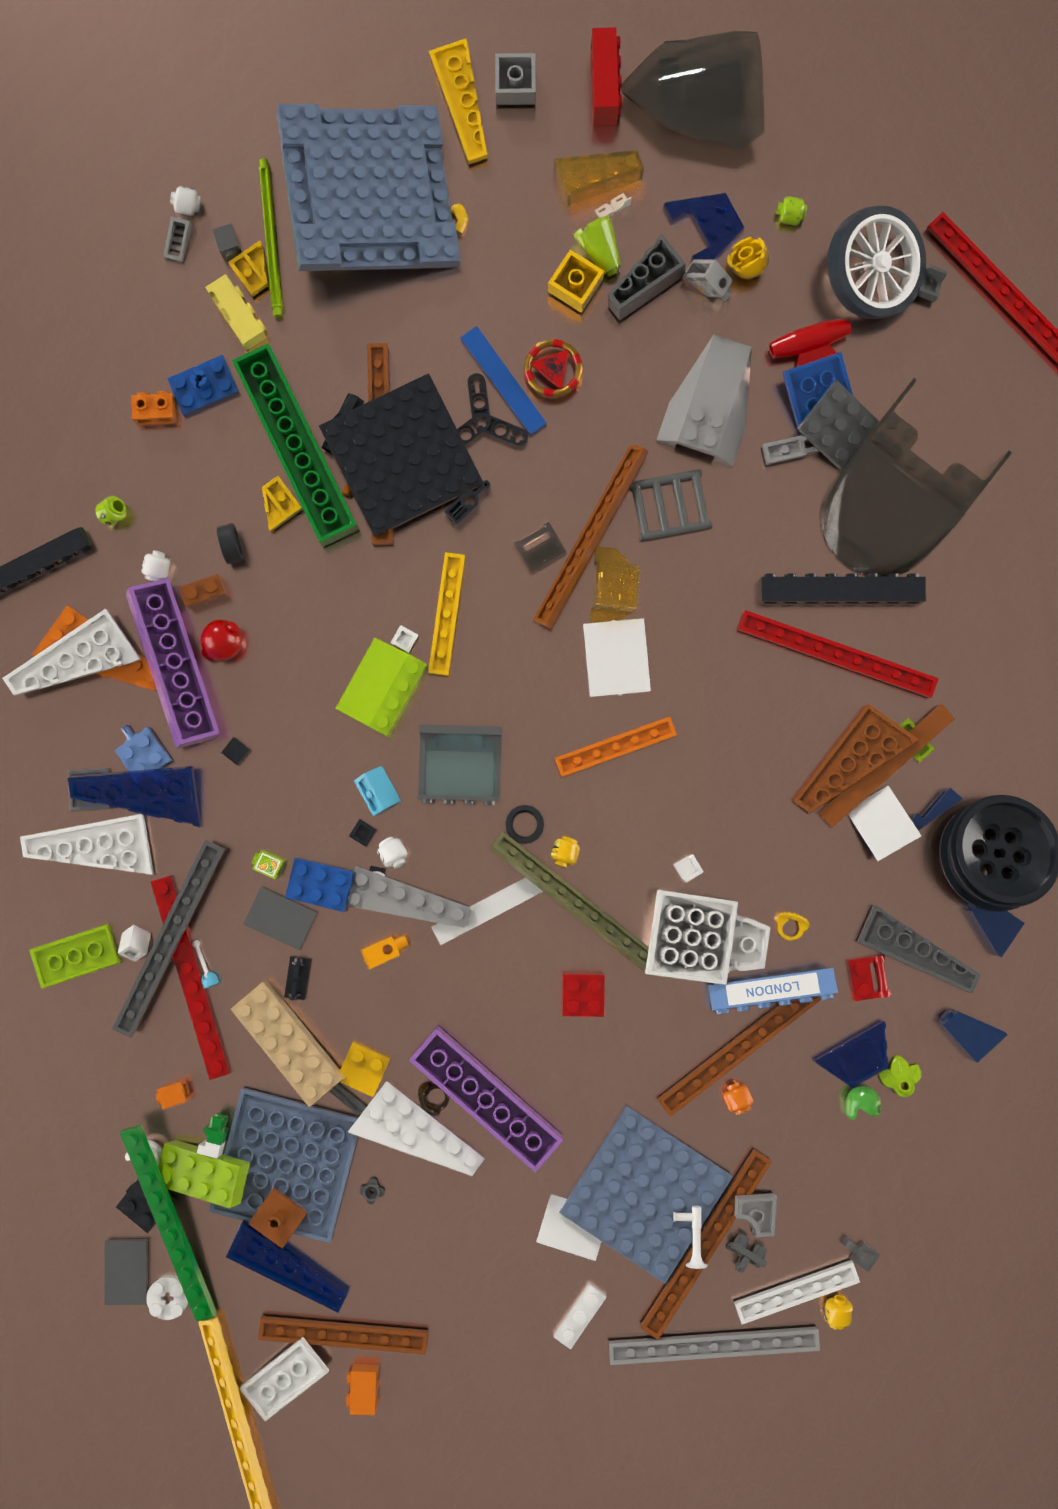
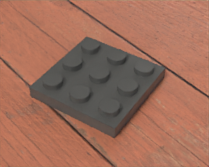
M834 381L798 426L797 430L838 469H842L875 428L879 420L839 381Z

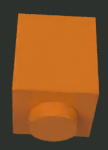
M186 1079L163 1085L156 1089V1101L158 1105H161L162 1110L185 1103L191 1099Z

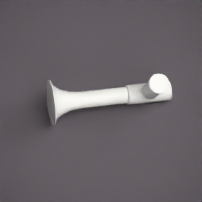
M692 1206V1213L673 1212V1222L692 1221V1258L685 1266L694 1269L706 1268L708 1265L702 1261L701 1206Z

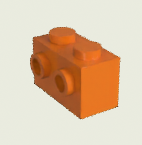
M168 391L157 392L158 394L139 392L137 395H131L132 420L137 425L177 423V401L174 395Z

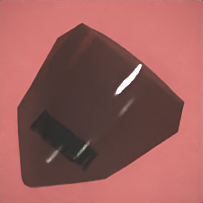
M731 31L688 40L665 41L622 83L621 91L625 97L668 129L683 135L743 150L765 132L763 68L758 32Z

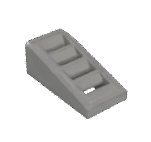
M171 216L163 254L164 258L184 262L193 229V222ZM177 225L185 227V230L176 229ZM175 233L183 235V239L174 237ZM172 242H179L182 245L181 247L172 245ZM170 250L180 251V255L170 253Z

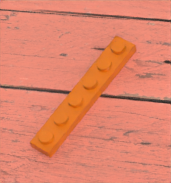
M669 716L554 759L561 777L675 737L677 733Z

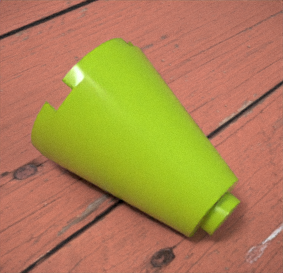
M603 216L587 224V227L584 228L585 231L580 228L573 236L593 263L604 270V275L607 274L608 277H611L619 272L618 268L621 267L611 218L610 216Z

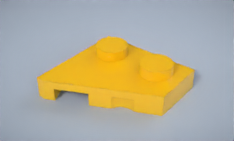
M260 240L228 262L252 297L269 286L264 250Z
M276 476L262 486L268 528L271 532L303 510L279 476Z

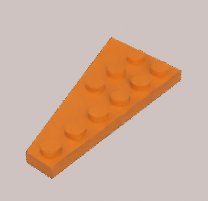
M67 605L32 655L36 656L89 619ZM139 655L142 659L141 661L95 673L157 691L147 659Z

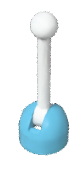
M193 940L192 946L196 949L205 972L201 979L203 988L207 989L219 984L217 975L208 971L199 947V940Z

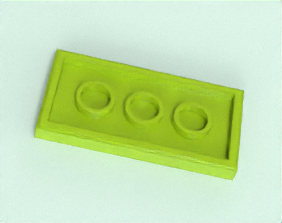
M110 923L29 950L41 989L122 963Z

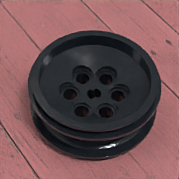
M1010 795L984 797L958 811L947 823L942 833L939 847L941 867L952 889L971 905L995 912L1013 910L1039 900L1056 882L1058 877V833L1045 813L1024 799ZM985 832L989 833L990 840L986 839ZM1005 835L1009 837L1010 844L1005 841ZM973 847L978 850V856L974 854ZM994 852L997 853L998 858L994 856ZM1013 855H1016L1018 857V863L1014 861ZM982 866L987 870V875L982 873ZM1002 870L1006 872L1007 879L1002 876Z

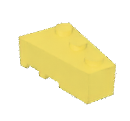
M226 274L205 287L246 351L266 339L263 332L266 330L260 319L256 320L253 314L255 312L249 302L245 304L242 299L244 295L238 286H233Z

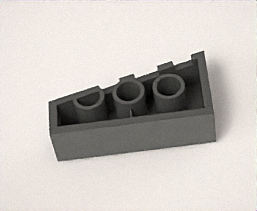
M663 234L657 238L656 243L652 247L648 248L639 262L637 261L632 266L630 272L624 275L608 293V306L619 320L683 277L686 263Z

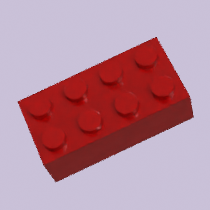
M616 27L592 28L590 51L593 127L617 126V119L621 118L622 75H620L621 55H619L621 38L617 36Z

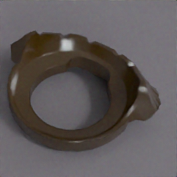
M426 1082L418 1090L420 1105L430 1116H439L440 1111L448 1105L449 1096L444 1092L445 1099L440 1105L428 1104L426 1100L427 1095L433 1089L440 1088L436 1084Z

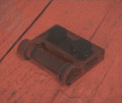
M549 522L544 523L543 527L523 539H517L513 542L531 573L567 552ZM545 534H548L550 536L549 539L543 541L542 543L538 544L528 551L525 550V546L534 542L535 540L539 539Z

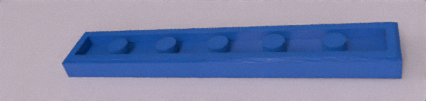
M476 326L461 336V341L528 434L531 436L546 426L547 422L480 329Z

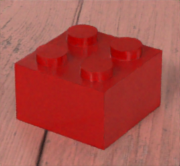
M562 972V1016L604 1017L605 974L599 972Z

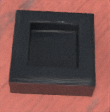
M233 737L221 753L238 766L251 749L236 737Z
M359 819L349 837L367 847L377 829Z

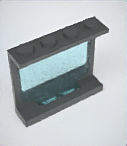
M419 725L420 754L417 799H422V803L434 804V800H442V804H455V800H462L465 805H475V801H483V805H496V801H500L502 727Z

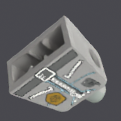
M693 260L683 275L689 283L707 297H720L723 301H726L732 294V291L728 288L732 283V278L716 260Z

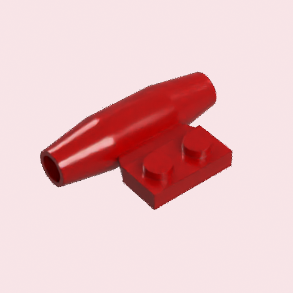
M848 318L822 321L791 331L769 343L771 356L775 359L798 355L796 364L798 367L836 354L837 352L830 344L850 335L852 332L851 324Z

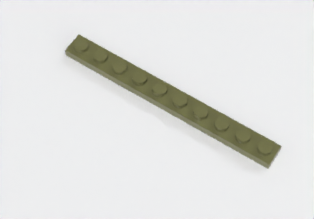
M505 832L498 836L489 848L645 972L649 950L647 945Z

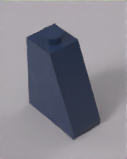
M967 903L969 907L966 911L991 953L1002 957L1025 923L1008 911H988Z
M954 1009L944 1012L940 1017L941 1020L938 1022L962 1051L976 1063L1007 1036L1006 1032Z

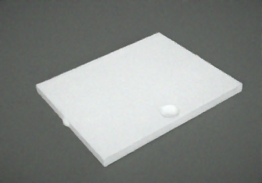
M644 618L583 624L590 697L621 696L622 694L650 692Z

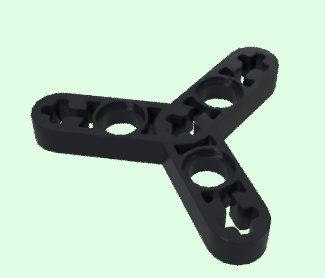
M474 373L469 376L468 391L472 418L457 429L459 434L464 430H468L472 434L470 439L463 440L465 446L468 447L482 435H486L515 448L525 447L528 443V433L526 430L490 415L486 381L483 375ZM475 379H478L481 383L479 384L480 393H476L475 385H471ZM476 399H483L485 405L482 408H476L474 406ZM479 419H481L482 421L486 420V426H478L476 428V431L478 433L475 434L474 429L470 425L473 424V427L475 428L479 424ZM500 425L506 428V433L501 436L495 433V428ZM510 429L513 430L512 435L519 436V434H522L524 441L520 440L518 443L516 438L511 435L510 439H507Z

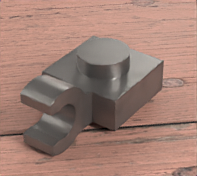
M846 1237L842 1242L844 1247L852 1252L850 1259L867 1272L870 1271L880 1257L877 1251L863 1241L857 1245Z

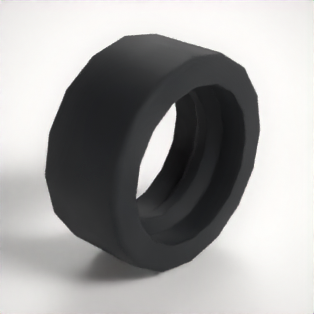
M234 523L218 526L217 537L225 562L231 564L244 560L242 545Z
M517 806L507 815L505 822L506 831L518 843H532L543 833V816L533 806ZM523 812L532 814L537 821L535 832L526 837L518 835L513 829L514 818Z

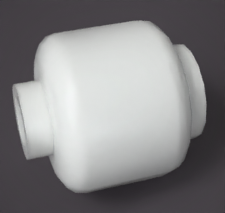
M179 186L176 192H171L170 204L174 205L176 213L193 216L195 212H199L201 196H198L195 189Z
M153 550L152 554L144 556L141 572L145 575L146 579L151 581L166 579L171 561L165 557V553Z
M393 837L383 840L379 844L377 851L384 866L388 868L394 867L397 869L405 864L404 860L408 856V852L401 840L394 839Z

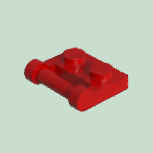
M884 954L847 960L853 1001L891 996V990L888 989ZM870 963H876L880 987L878 991H874Z

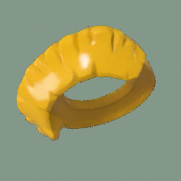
M784 912L775 918L778 923L777 930L779 935L789 941L800 938L810 927V923L806 918L795 913ZM790 919L798 921L799 931L795 936H787L782 930L783 925Z

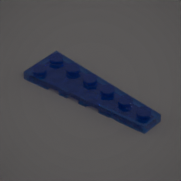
M243 1220L226 1258L339 1313L348 1294L347 1290L287 1248L279 1247L250 1226L248 1221Z

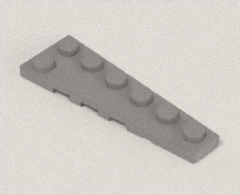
M355 867L347 906L465 928L472 910L471 907L364 868Z

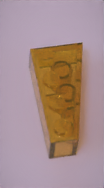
M637 150L554 159V171L567 206L643 179L644 167Z

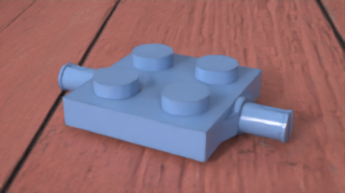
M128 724L123 726L121 730L127 739L124 744L114 751L137 784L142 783L147 778L154 777L159 786H162L167 781L160 771L172 761L171 757L150 727H146L139 733L134 734Z

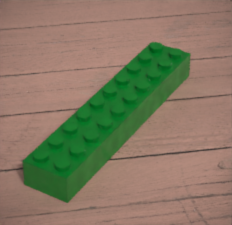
M269 343L233 359L232 362L321 546L329 545L358 531L359 528Z

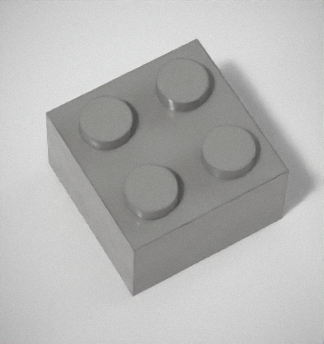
M495 53L496 105L536 104L535 53Z

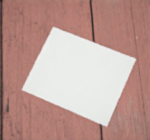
M889 786L864 799L848 814L877 861L921 837V834Z
M551 1194L536 1242L596 1261L602 1241L560 1214L559 1211L567 1199Z

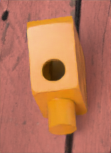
M405 935L394 940L390 936L361 949L360 952L367 968L372 969L400 956L399 951L408 947L409 944ZM389 945L391 951L384 954L383 947Z

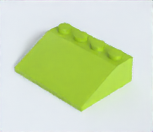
M374 637L335 709L390 737L424 676L428 665Z

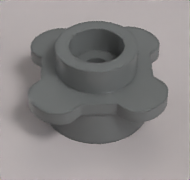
M370 1179L369 1183L366 1186H361L359 1190L368 1204H374L378 1197L384 1195V1189L378 1186L376 1179Z

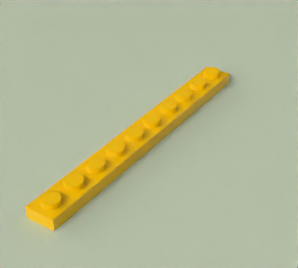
M218 1317L198 1321L250 1508L272 1509L268 1490L262 1476V1469L256 1455V1448L251 1437L250 1427L245 1416V1409L240 1398L239 1387L234 1377L233 1366L227 1352V1345L223 1338L221 1324Z

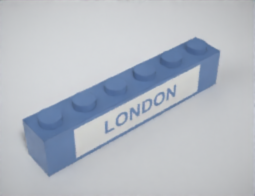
M834 968L728 982L726 985H708L712 1012L716 1011L717 1015L728 1014L729 1009L736 1008L738 1012L749 1011L751 1006H758V1009L770 1008L772 1003H779V1006L792 1005L791 1001L800 1000V1003L813 1002L812 998L821 997V1000L834 999L833 995L838 993Z

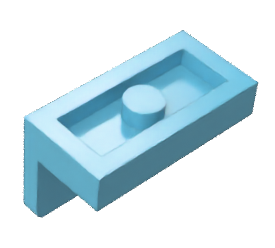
M382 766L370 770L354 780L373 816L401 801Z

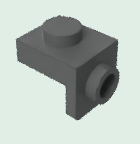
M928 265L923 284L917 296L935 302L939 296L941 284L947 275V271L933 265Z

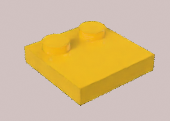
M353 1041L340 1069L345 1076L340 1083L374 1097L391 1058Z

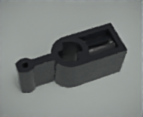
M485 480L477 491H466L444 511L445 516L457 529L478 510L480 505L479 499L485 493L490 492L491 483ZM467 499L470 501L474 499L475 503L473 505H471L470 503L466 505L465 501Z

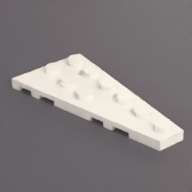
M104 609L2 679L13 695L18 696L141 661L142 659L110 612Z
M144 814L20 837L23 857L154 875Z
M387 1081L347 1132L469 1176H473L485 1159Z

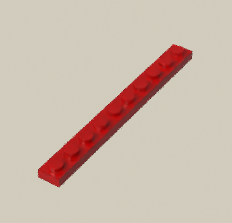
M942 212L927 226V229L1058 364V329L964 232Z
M747 610L744 611L738 627V631L928 698L933 697L939 679Z
M172 875L150 882L163 924L178 895ZM187 927L173 954V960L209 1080L228 1075L231 1071L207 991L202 985V974Z

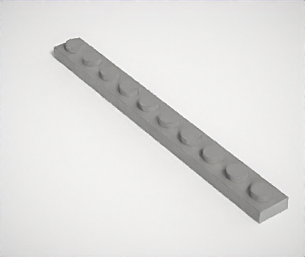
M817 1327L608 1341L610 1365L820 1351L819 1330Z

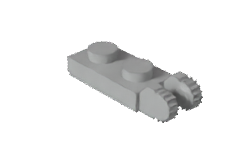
M803 435L762 445L766 465L806 457V455L819 453L820 451L815 446L805 448V443L810 441Z

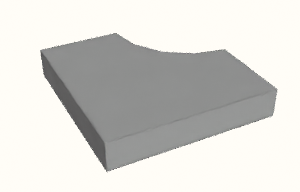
M769 1193L735 1196L734 1216L737 1219L749 1222L752 1227L753 1236L755 1238L775 1236L777 1195Z

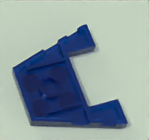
M726 193L671 201L663 205L671 222L690 213L707 243L708 248L692 255V261L715 260L745 228Z

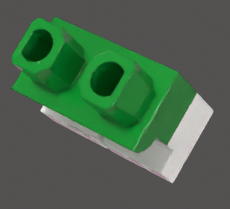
M216 1113L215 1116L211 1117L210 1123L203 1128L205 1135L208 1137L199 1144L197 1154L218 1158L225 1152L231 1127L227 1126L229 1115Z

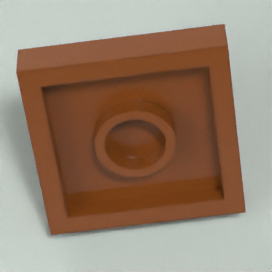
M274 1187L248 1224L283 1248L308 1211Z

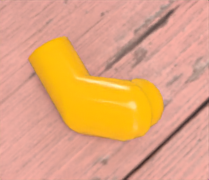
M454 204L451 207V214L456 216L457 219L456 232L457 235H463L469 218L463 205Z

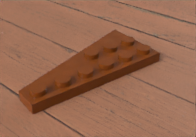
M867 704L793 802L811 814L918 742L919 739L873 706Z

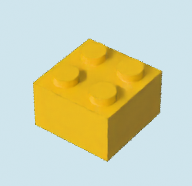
M569 250L548 282V292L582 313L602 283L604 270L574 251Z

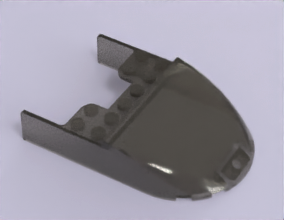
M915 378L908 384L828 487L822 501L821 528L829 549L841 563L863 575L877 573L878 577H886V574L890 573L902 574L921 564L963 518L970 506L1012 454L1008 450L1002 455L983 479H980L960 463L952 464L942 475L914 454L910 449L918 439L917 430L895 413V408L917 381Z

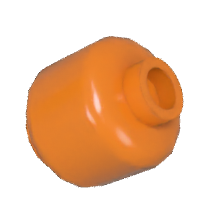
M738 1082L727 1086L728 1091L723 1094V1098L728 1110L731 1113L735 1112L736 1115L751 1110L750 1106L753 1105L754 1100L749 1088L746 1085L740 1086Z

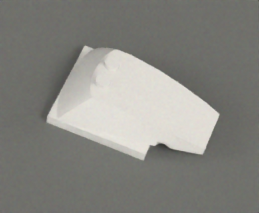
M657 890L645 973L726 985L730 971H748L765 968L770 927L755 920L739 916L737 913V901Z

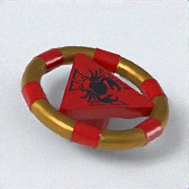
M548 339L534 345L528 352L524 362V375L527 383L534 391L546 397H561L570 393L579 384L583 373V363L580 354L572 345L558 339ZM548 347L564 349V351L533 361L542 349ZM569 353L575 364V374L572 380L562 388ZM531 366L558 389L554 390L540 386L535 381Z

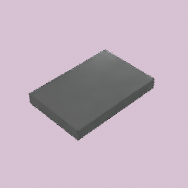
M261 887L244 925L300 950L318 912Z
M107 1239L105 1241L104 1305H146L148 1292V1239Z

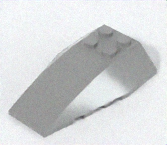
M714 334L669 402L656 441L674 448L676 444H680L715 456L713 461L733 467L746 429L752 347Z

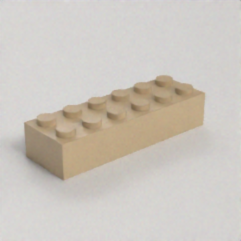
M269 981L259 984L231 1008V1011L308 1107L314 1105L345 1078L344 1074Z

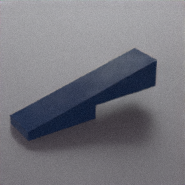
M945 788L921 816L915 813L909 818L919 831L963 798L952 788Z

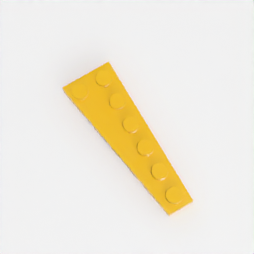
M465 38L430 50L429 55L468 164L488 158L467 39Z

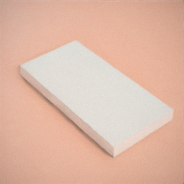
M302 1337L243 1383L239 1389L266 1422L325 1376L329 1369L305 1338Z

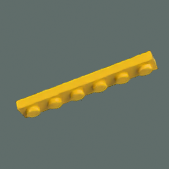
M445 552L428 674L449 676L465 555Z

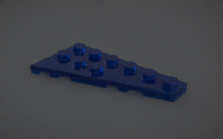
M193 766L74 775L67 778L70 797L73 799L95 804L102 803L113 808L128 809L130 812L157 818H168L174 820V822L190 823L196 827L201 826Z

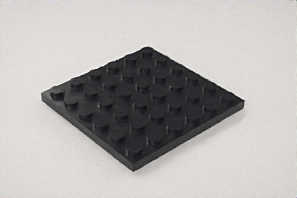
M429 373L319 425L374 537L449 502L466 491L482 486L483 480Z

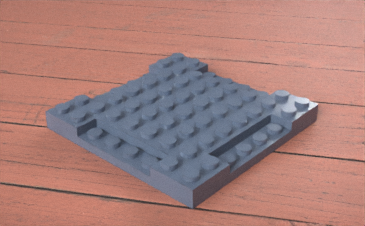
M319 104L277 105L276 118L298 271L457 268L461 259L455 222H452L441 149L443 138L438 106L399 105L397 109L319 108Z

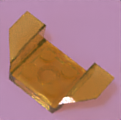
M596 546L594 565H598L595 607L591 608L590 623L609 622L612 620L620 621L637 608L640 567L631 564L616 548Z

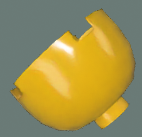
M748 237L739 241L732 247L733 252L731 255L728 254L727 263L732 271L743 279H752L759 276L769 263L767 246L759 237L755 240L753 237Z

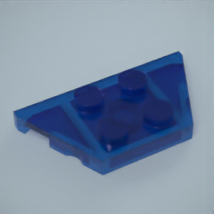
M882 1020L815 1058V1063L852 1088L889 1068L886 1053L885 1021Z

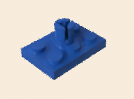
M223 355L167 378L184 417L240 393Z

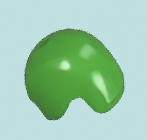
M858 1086L848 1093L845 1102V1113L849 1119H856L858 1109H862L871 1116L876 1117L880 1115L881 1101L874 1089L867 1086Z

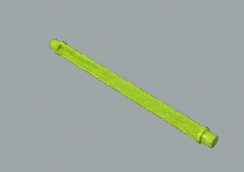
M261 158L259 160L271 309L273 310V317L280 318L282 317L283 305L271 189V168L268 159Z

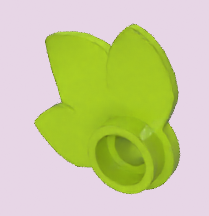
M896 1055L892 1060L891 1069H880L879 1077L886 1087L894 1089L898 1096L909 1097L915 1090V1084L921 1078V1069L918 1064L909 1067L904 1058ZM901 1083H906L908 1085V1089L903 1090L901 1088Z

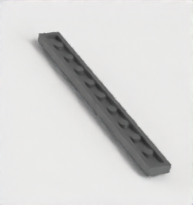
M208 840L204 841L114 1023L113 1030L129 1038L134 1036L225 850L224 848Z

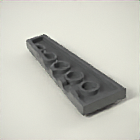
M872 906L857 940L858 943L973 994L981 974L954 958L925 937H922L878 906Z

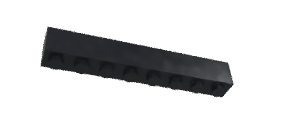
M768 573L759 579V604H922L926 601V577H919L918 573L907 574V577H899L897 573L886 574V577H878L877 573L866 574V577H858L856 573L846 574L845 577H838L836 573L825 574V577H817L815 573L805 574V577H797L795 573L784 574V577H776V574Z

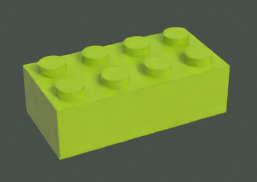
M178 1140L164 1143L159 1170L167 1189L226 1208H232L241 1203L250 1162L224 1154L218 1158L197 1154L198 1146Z

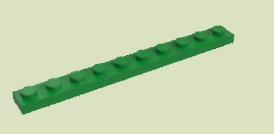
M142 1125L125 1128L120 1132V1136L195 1321L212 1319L217 1315V1311Z

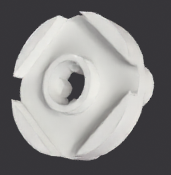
M165 1275L160 1277L151 1285L147 1292V1305L150 1314L163 1320L175 1319L188 1306V1301L178 1276ZM167 1292L174 1298L170 1302H166L163 1298Z

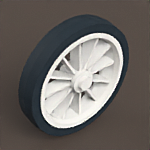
M872 206L851 214L839 225L829 246L827 269L831 287L840 303L848 311L859 317L882 319L900 313L915 300L925 278L926 251L919 230L906 214L889 206ZM875 224L882 225L879 241ZM865 226L867 228L869 243L860 232V230ZM891 230L893 234L896 236V238L886 248L889 232ZM854 239L865 254L851 248ZM900 243L903 255L891 258L890 253ZM849 255L864 262L857 263L854 268L850 269ZM904 257V270L892 266V260ZM865 270V273L854 284L850 271L860 272ZM890 272L903 277L900 287ZM869 277L865 296H863L858 289ZM886 284L894 293L890 299L887 296ZM876 286L879 302L872 301Z

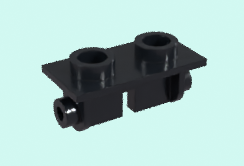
M290 956L284 998H289V1000H305L311 959Z

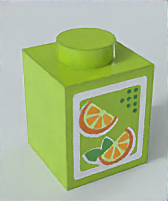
M261 850L260 853L257 852L252 860V864H254L252 869L272 879H278L287 860L268 851Z

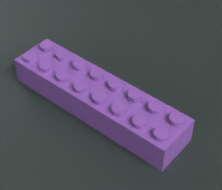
M169 578L128 587L125 595L175 748L178 749L216 738L220 732Z
M439 1026L435 1028L410 1057L409 1061L535 1173L562 1143V1134Z

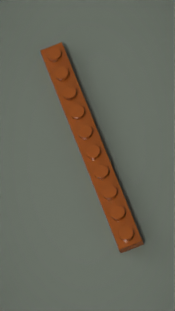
M387 343L367 344L368 402L389 392ZM393 529L376 537L372 534V545H393Z
M631 444L628 447L533 620L536 623L548 628L553 626L647 456L648 451L644 447Z
M821 997L812 998L813 1002L800 1003V1000L791 1001L792 1005H777L657 1099L670 1117L818 1003Z
M755 1149L752 1150L701 1230V1257L705 1264L709 1262L736 1220L734 1216L735 1196L752 1195L772 1163L770 1159ZM693 1244L640 1325L641 1329L656 1339L660 1338L704 1269H694L685 1266L692 1258Z

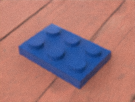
M294 858L285 898L345 912L355 872Z

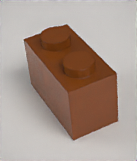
M219 574L179 587L185 607L190 610L229 597L224 580Z

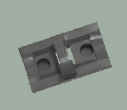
M742 1233L738 1234L734 1241L729 1242L726 1249L739 1256L735 1266L736 1271L739 1273L744 1272L749 1263L757 1268H765L767 1261L764 1259L767 1249L759 1244H755L752 1252L749 1251L746 1247L750 1239Z

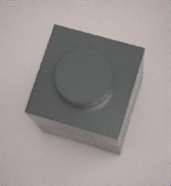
M232 223L212 229L223 260L233 259L242 253Z

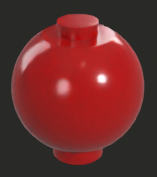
M215 620L207 624L200 637L201 654L206 660L211 662L233 658L242 646V635L237 624L227 620Z

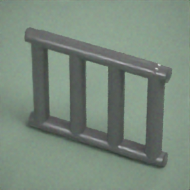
M701 469L639 480L630 484L629 488L633 490L641 534H639L640 541L713 527L712 521L708 519L700 479L702 477ZM688 479L693 481L701 521L692 524L688 522L680 482ZM662 484H673L681 526L669 528L661 490ZM653 487L660 530L649 531L641 488Z

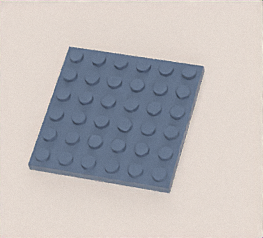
M244 1087L241 1088L224 1155L250 1162L241 1203L232 1208L211 1203L209 1212L250 1222L275 1187L308 1211L293 1234L330 1243L358 1136L347 1132L359 1117L313 1105L308 1107L305 1103Z
M626 1106L559 1213L665 1284L693 1240L692 1221L673 1222V1212L692 1213V1206H701L702 1226L733 1176L641 1114Z

